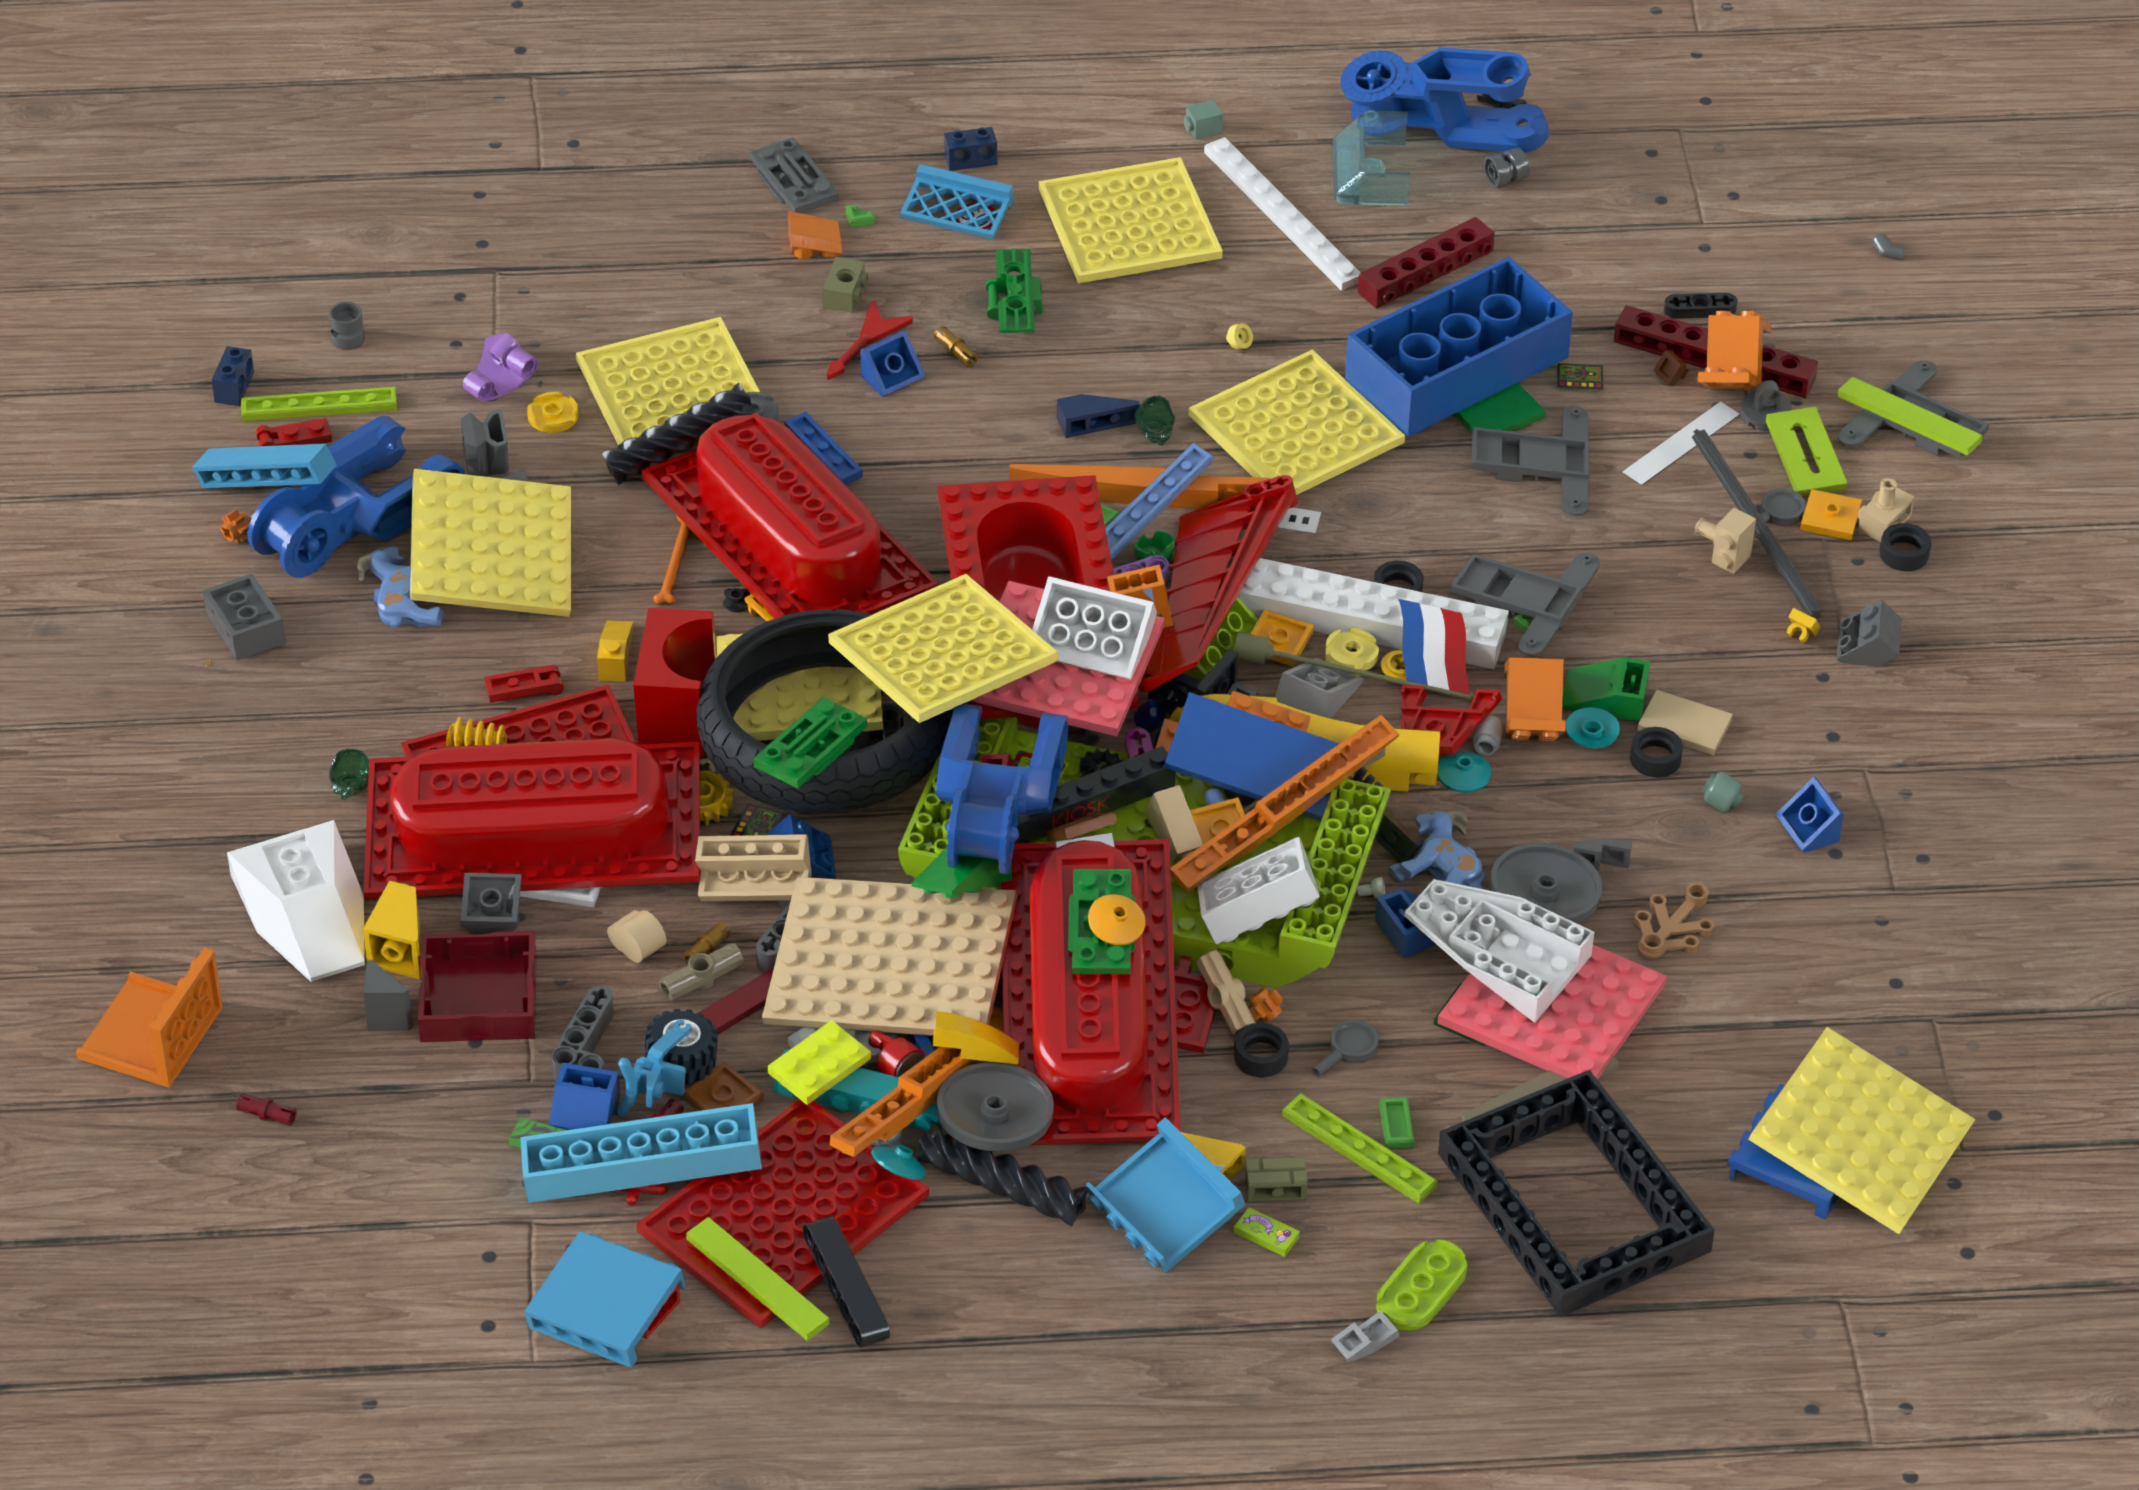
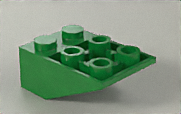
M1623 657L1568 669L1562 696V710L1574 712L1581 708L1594 707L1606 710L1618 719L1640 722L1648 685L1650 661Z
M946 848L912 882V887L923 889V892L927 894L944 893L946 898L961 897L963 892L977 893L981 891L982 887L995 888L999 887L1001 882L1012 880V864L1010 865L1009 873L1003 874L999 872V860L961 855L957 868H951L947 866L946 854L948 849Z

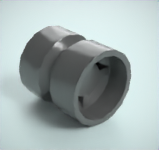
M1519 147L1507 150L1503 154L1497 153L1487 156L1484 160L1485 174L1493 187H1499L1508 184L1510 180L1515 182L1529 176L1527 157Z
M340 302L332 306L329 311L333 345L342 350H352L361 346L365 340L361 307L353 302Z

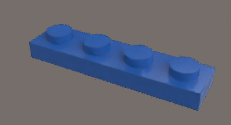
M806 411L784 421V425L845 485L863 477V469Z

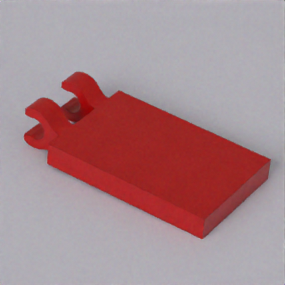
M1180 956L1177 970L1174 971L1177 1049L1204 1054L1217 1009L1212 1007L1208 1000V985L1204 977L1191 974L1192 966L1190 964L1192 957Z

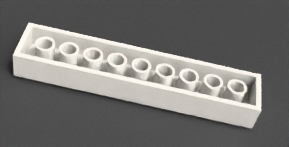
M1262 558L1257 562L1238 595L1258 619L1265 609L1313 624L1314 631L1331 634L1340 629L1341 633L1349 632L1350 628H1358L1373 635L1377 645L1402 650L1403 618L1398 599L1462 613L1466 630V664L1495 669L1507 633L1508 610Z

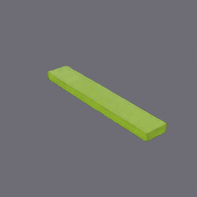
M1851 377L1838 389V397L1965 455H1969L1982 442L1981 434L1855 377Z
M396 387L241 398L242 422L397 411Z
M1302 1093L1283 1109L1282 1116L1416 1203L1420 1204L1437 1188L1438 1181Z
M709 1217L686 1233L687 1240L806 1341L829 1325V1317Z

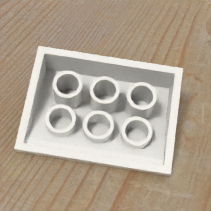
M1048 577L1032 630L1058 651L1057 662L1131 680L1149 640L1157 611L1154 602Z
M1299 837L1218 873L1197 886L1201 916L1216 944L1222 941L1230 942L1238 934L1246 930H1256L1264 922L1273 918H1282L1290 910L1299 906L1306 907L1312 904L1316 898L1320 897L1317 883Z

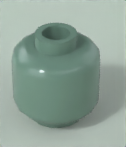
M1719 772L1717 775L1712 773L1701 791L1704 793V801L1723 813L1727 812L1730 807L1736 809L1744 797L1740 793L1742 783L1725 772Z

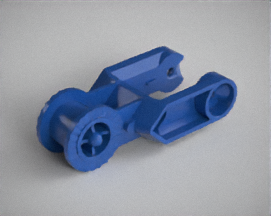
M1440 47L1417 59L1414 63H1405L1402 57L1396 53L1382 50L1370 51L1349 63L1341 76L1340 84L1343 94L1349 101L1353 102L1351 108L1353 121L1358 129L1364 133L1371 135L1390 134L1391 132H1397L1405 126L1433 128L1439 137L1451 148L1505 152L1519 147L1524 153L1538 149L1549 137V127L1543 110L1536 105L1520 104L1510 109L1467 106L1462 92L1489 94L1494 100L1501 102L1514 101L1524 96L1526 83L1531 73L1526 59L1517 53ZM1508 79H1513L1512 82L1504 83ZM1523 122H1528L1525 126H1518Z
M381 416L328 446L337 466L321 484L298 485L300 487L298 490L293 487H284L277 489L275 492L270 493L267 498L263 499L249 523L247 534L250 546L262 555H271L279 552L283 570L292 577L304 578L325 565L336 547L359 533L388 542L411 528L413 475L380 495L358 481L376 469L386 470L400 461L406 452L401 439V435L406 428L389 416ZM444 454L431 456L419 468L422 470L465 474L463 467Z
M961 704L956 706L953 711L940 755L936 784V796L938 799L952 804L950 821L946 824L948 833L947 866L957 868L961 855L999 860V872L1008 874L1012 864L1014 842L1019 838L1017 826L1020 814L1032 815L1051 812L1066 753L1068 715L1042 713L1030 766L1014 767L974 762L980 745L981 732L978 730L982 706Z

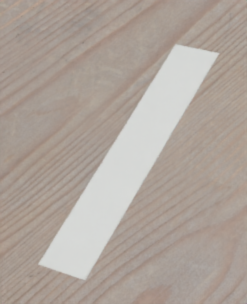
M1720 401L1622 472L1642 485L1696 446L1692 439L1694 430L1705 429L1710 436L1737 417L1739 413Z

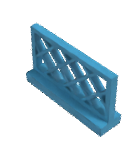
M919 164L916 170V180L900 212V218L994 240L1007 209H1011L1014 203L1013 186ZM919 188H924L932 192L920 196L918 190ZM949 194L955 197L943 201L940 195ZM936 197L939 204L928 208L925 202ZM970 199L978 201V203L967 207L963 201ZM959 203L962 209L951 214L947 207ZM918 204L923 208L922 211L917 213L909 211L911 207ZM996 205L1001 208L990 213L987 206ZM943 209L947 215L942 218H936L932 214ZM983 209L986 215L974 219L971 213ZM967 215L970 220L961 224L957 223L955 219ZM989 220L992 223L991 230L979 227V224Z

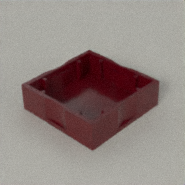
M535 931L493 932L481 935L463 933L421 934L420 970L422 982L419 988L418 1001L420 1042L535 1039L537 969Z

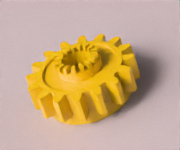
M711 770L700 771V821H704L707 826L711 819L718 823L720 822V815L727 817L728 809L733 807V789L730 788V783L727 780L724 781L721 774L713 773Z

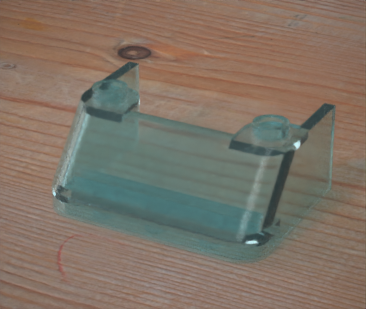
M1372 110L1363 112L1333 138L1334 198L1337 202L1349 205H1408L1410 172H1385V164L1376 158H1365V144L1405 145L1407 112Z

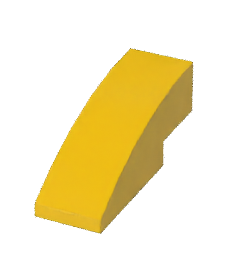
M936 1011L933 1046L961 1049V1059L1018 1064L1019 1043L1005 1033L969 1017Z

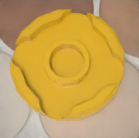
M547 392L538 395L533 399L531 405L529 403L527 407L528 421L533 428L541 432L559 433L568 430L575 425L579 418L578 404L571 396L569 398L565 397L560 392Z

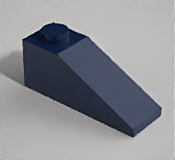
M1085 394L1057 399V420L1065 438L1139 423L1140 403L1136 400Z

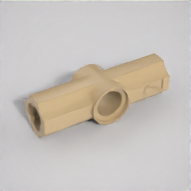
M1217 950L1200 957L1196 963L1208 985V1000L1212 1007L1221 1010L1232 1034L1236 1036L1242 1028L1255 1023L1244 1001L1245 988L1243 983L1238 978H1232L1220 952H1217Z

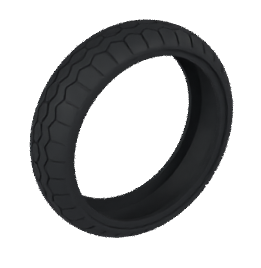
M833 609L815 610V612L813 610L798 612L775 618L745 632L728 645L710 666L701 685V695L697 705V727L702 746L713 766L723 778L744 794L767 805L785 810L804 813H838V811H853L882 803L903 793L919 782L934 767L937 758L942 752L954 708L921 723L912 717L902 728L888 738L859 750L842 753L819 775H813L798 789L755 768L753 758L768 745L750 736L733 719L738 708L753 692L774 679L800 670L819 667L858 669L829 643L828 634L873 614L851 610L835 609L833 611Z

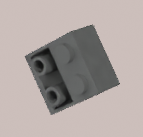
M1883 600L1873 605H1868L1862 611L1846 617L1840 622L1837 660L1841 663L1879 667L1898 657L1902 618Z

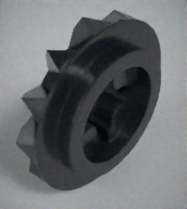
M1096 748L1094 752L1087 751L1085 757L1080 758L1079 770L1082 776H1086L1120 763L1123 760L1119 759L1118 753L1111 754L1109 748L1104 752ZM1101 762H1105L1106 765H1103V766L1100 767V769L1098 770V766H1097V765H1099Z

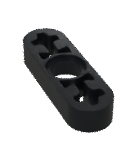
M1730 293L1672 294L1665 299L1664 313L1674 319L1709 318V315H1716V311H1731V314H1735L1738 300L1736 296ZM1695 304H1704L1707 307L1700 308L1696 307Z

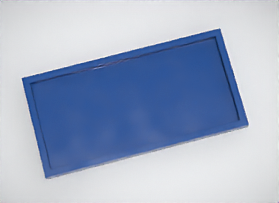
M1189 692L1163 768L1260 801L1339 745V743ZM1332 791L1301 815L1321 821Z

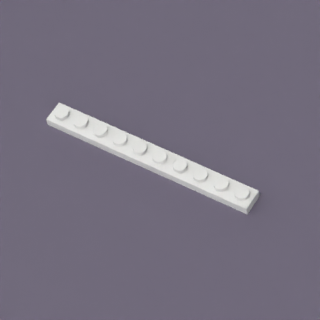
M1225 137L1204 146V153L1341 291L1358 284V277L1361 272Z

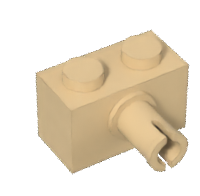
M1891 478L1883 479L1880 482V491H1877L1870 503L1863 505L1858 512V531L1881 542L1883 532L1889 526L1905 523L1912 516L1915 496L1897 488L1895 480Z
M1733 508L1717 525L1707 521L1705 518H1701L1697 522L1694 532L1713 541L1712 563L1734 574L1751 557L1756 518Z

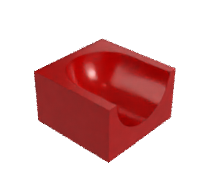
M648 608L633 683L639 745L699 741L700 760L706 759L707 755L702 746L697 727V705L700 700L703 680L710 666L717 658L713 611Z

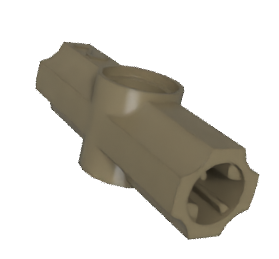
M730 943L710 954H695L690 957L687 966L659 979V987L663 992V996L668 1001H673L693 990H708L713 987L716 978L744 965V958L735 943Z

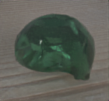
M1159 395L1151 396L1145 399L1138 407L1135 414V422L1139 431L1152 443H1158V445L1162 446L1171 437L1175 415L1172 412L1169 401L1165 397Z
M349 748L340 750L336 753L329 770V779L333 793L341 795V799L345 801L352 796L361 794L368 786L369 758L361 750Z

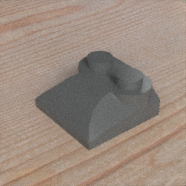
M465 873L460 919L461 927L473 933L513 932L518 928L521 874Z

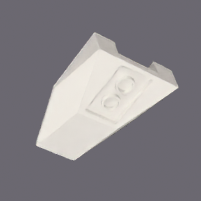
M334 820L227 852L230 875L257 933L310 982L365 965L363 932L364 895Z
M1433 879L1405 911L1404 915L1465 970L1534 1023L1592 955L1593 931L1524 898Z

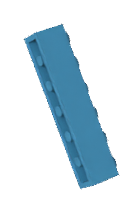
M326 444L210 448L193 465L192 469L203 488L321 484L337 464Z

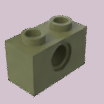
M835 257L823 286V308L853 312L856 303L861 301L862 287H866L869 274L865 272V261Z

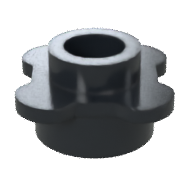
M726 589L724 591L726 599L723 601V606L735 613L744 611L748 607L745 597L749 596L750 592L747 589Z

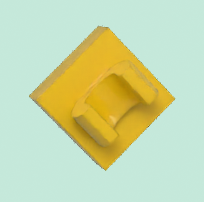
M1795 608L1792 609L1788 616L1792 624L1788 627L1787 634L1792 637L1797 630H1801L1802 634L1799 640L1802 643L1808 640L1809 634L1816 637L1821 629L1815 618Z

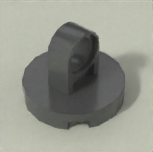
M1764 381L1757 386L1756 391L1747 394L1742 400L1741 418L1748 426L1750 422L1757 426V430L1769 431L1766 423L1767 414L1792 410V404L1787 397L1781 394L1776 382Z

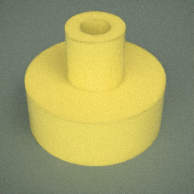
M1245 323L1234 324L1229 328L1226 339L1232 348L1237 350L1245 349L1252 344L1253 333L1251 328Z

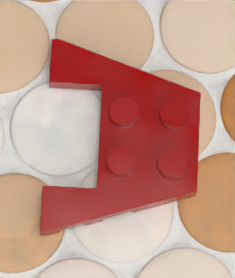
M1402 685L1401 729L1440 732L1439 754L1454 755L1502 700L1500 690L1477 689L1469 709L1422 707L1427 695L1425 686Z

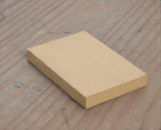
M1656 690L1638 724L1637 731L1648 727L1667 728L1681 738L1684 747L1714 756L1732 722L1733 714Z

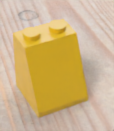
M389 881L363 928L367 962L372 960L387 972L420 980L421 940L416 887Z

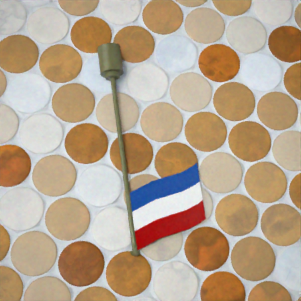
M1398 599L1403 618L1402 656L1406 680L1274 651V645L1269 644L1270 638L1238 631L1234 651L1238 653V659L1264 665L1265 660L1271 661L1272 656L1396 684L1425 686L1427 691L1467 699L1469 703L1472 702L1474 693L1471 692L1470 694L1466 673V630L1462 613Z

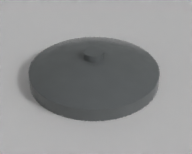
M1531 843L1511 848L1499 856L1492 868L1490 889L1493 892L1524 898L1578 924L1588 919L1598 908L1602 895V881L1596 868L1580 854L1558 845Z
M978 1063L959 1069L943 1082L937 1096V1116L943 1128L959 1142L981 1150L1010 1151L1028 1146L1047 1132L1053 1119L1054 1102L1047 1085L1032 1072L1006 1063Z

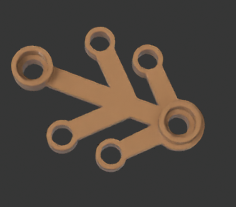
M1702 883L1688 885L1684 903L1670 918L1666 909V897L1662 894H1653L1650 897L1649 908L1656 913L1660 929L1657 933L1653 932L1651 927L1652 915L1650 912L1640 910L1635 913L1634 924L1637 928H1640L1643 936L1638 942L1639 953L1650 959L1660 958L1664 955L1665 951L1682 949L1687 954L1696 953L1699 949V939L1694 935H1687L1683 939H1667L1670 935L1697 933L1701 937H1710L1713 934L1714 923L1710 919L1703 918L1695 922L1682 923L1694 908H1701L1707 903L1708 888Z

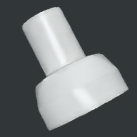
M1383 877L1375 878L1371 881V884L1358 886L1359 897L1373 895L1377 899V897L1386 894Z

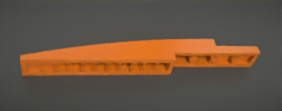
M1010 464L1009 481L1096 475L1100 501L1130 504L1166 468ZM1198 476L1167 507L1200 509L1244 492L1247 486L1270 478Z
M1382 715L1378 716L1258 801L1253 810L1170 868L1172 878L1188 893L1223 867L1229 868L1336 788L1399 737V733Z
M994 1007L989 1025L1004 1033L1003 1010ZM939 1047L899 1077L898 1087L833 1133L830 1137V1146L854 1157L877 1139L885 1142L888 1141L937 1101L941 1085L951 1074L966 1066L978 1064L980 1061L961 1059V1049Z

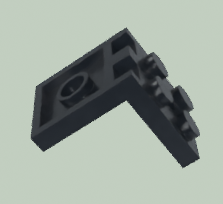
M1229 649L1201 681L1182 673L1157 688L1148 691V705L1171 715L1177 707L1182 708L1185 706L1189 692L1199 696L1227 694L1231 686L1237 682L1238 653Z

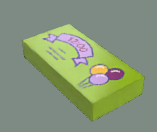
M1248 1207L1234 1226L1235 1234L1283 1257L1288 1254L1300 1238V1231Z

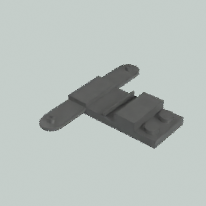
M1917 361L1895 381H1890L1882 389L1977 432L1982 437L1989 430V424L1918 393L1937 373L1936 365L1930 361ZM1864 408L1838 433V440L1841 444L1853 447L1862 444L1879 427L1888 425L1902 431L1904 437L1907 435L1915 437L1917 447L1936 456L1942 451L1959 458L1964 455Z
M1570 406L1565 408L1562 414V437L1473 427L1471 469L1495 471L1496 479L1522 482L1523 475L1535 476V480H1538V476L1561 479L1562 510L1572 516L1584 515L1588 509V414L1581 407Z
M1581 553L1574 558L1559 580L1473 554L1451 585V593L1474 599L1475 604L1512 611L1513 616L1519 613L1534 618L1519 640L1518 649L1524 655L1537 656L1544 652L1557 631L1562 629L1582 599V593L1599 569L1600 560L1592 553Z

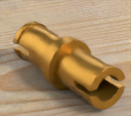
M946 326L938 327L943 332V335L937 330L934 332V338L947 348V353L951 356H956L966 367L973 366L969 358L975 363L977 362L978 355L965 345V341L961 337H956Z
M718 921L706 934H701L696 939V944L683 954V961L698 953L710 954L716 951L717 946L731 934L730 928L724 933L722 932L728 925Z

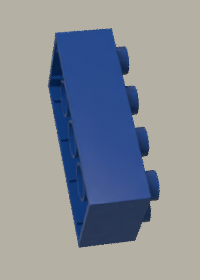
M1508 256L1349 333L1345 380L1409 437L1569 357L1573 311Z

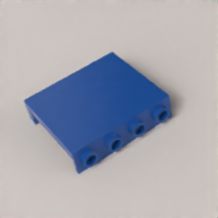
M1779 1084L1774 1093L1770 1092L1768 1094L1763 1112L1758 1111L1756 1113L1751 1131L1746 1130L1744 1132L1739 1150H1733L1727 1164L1731 1167L1729 1179L1733 1181L1739 1171L1817 1204L1815 1216L1826 1220L1839 1196L1748 1140L1755 1127L1785 1086Z

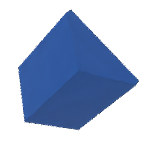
M902 330L861 349V377L881 396H885L926 376L906 330Z
M1813 776L1776 813V816L1803 852L1839 842L1843 821V813L1819 780Z

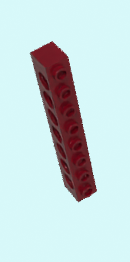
M1625 305L1615 323V343L1662 356L1665 350L1673 351L1684 363L1703 369L1707 368V328ZM1763 345L1761 383L1764 381H1774L1778 384L1781 392L1806 399L1816 380L1818 361Z

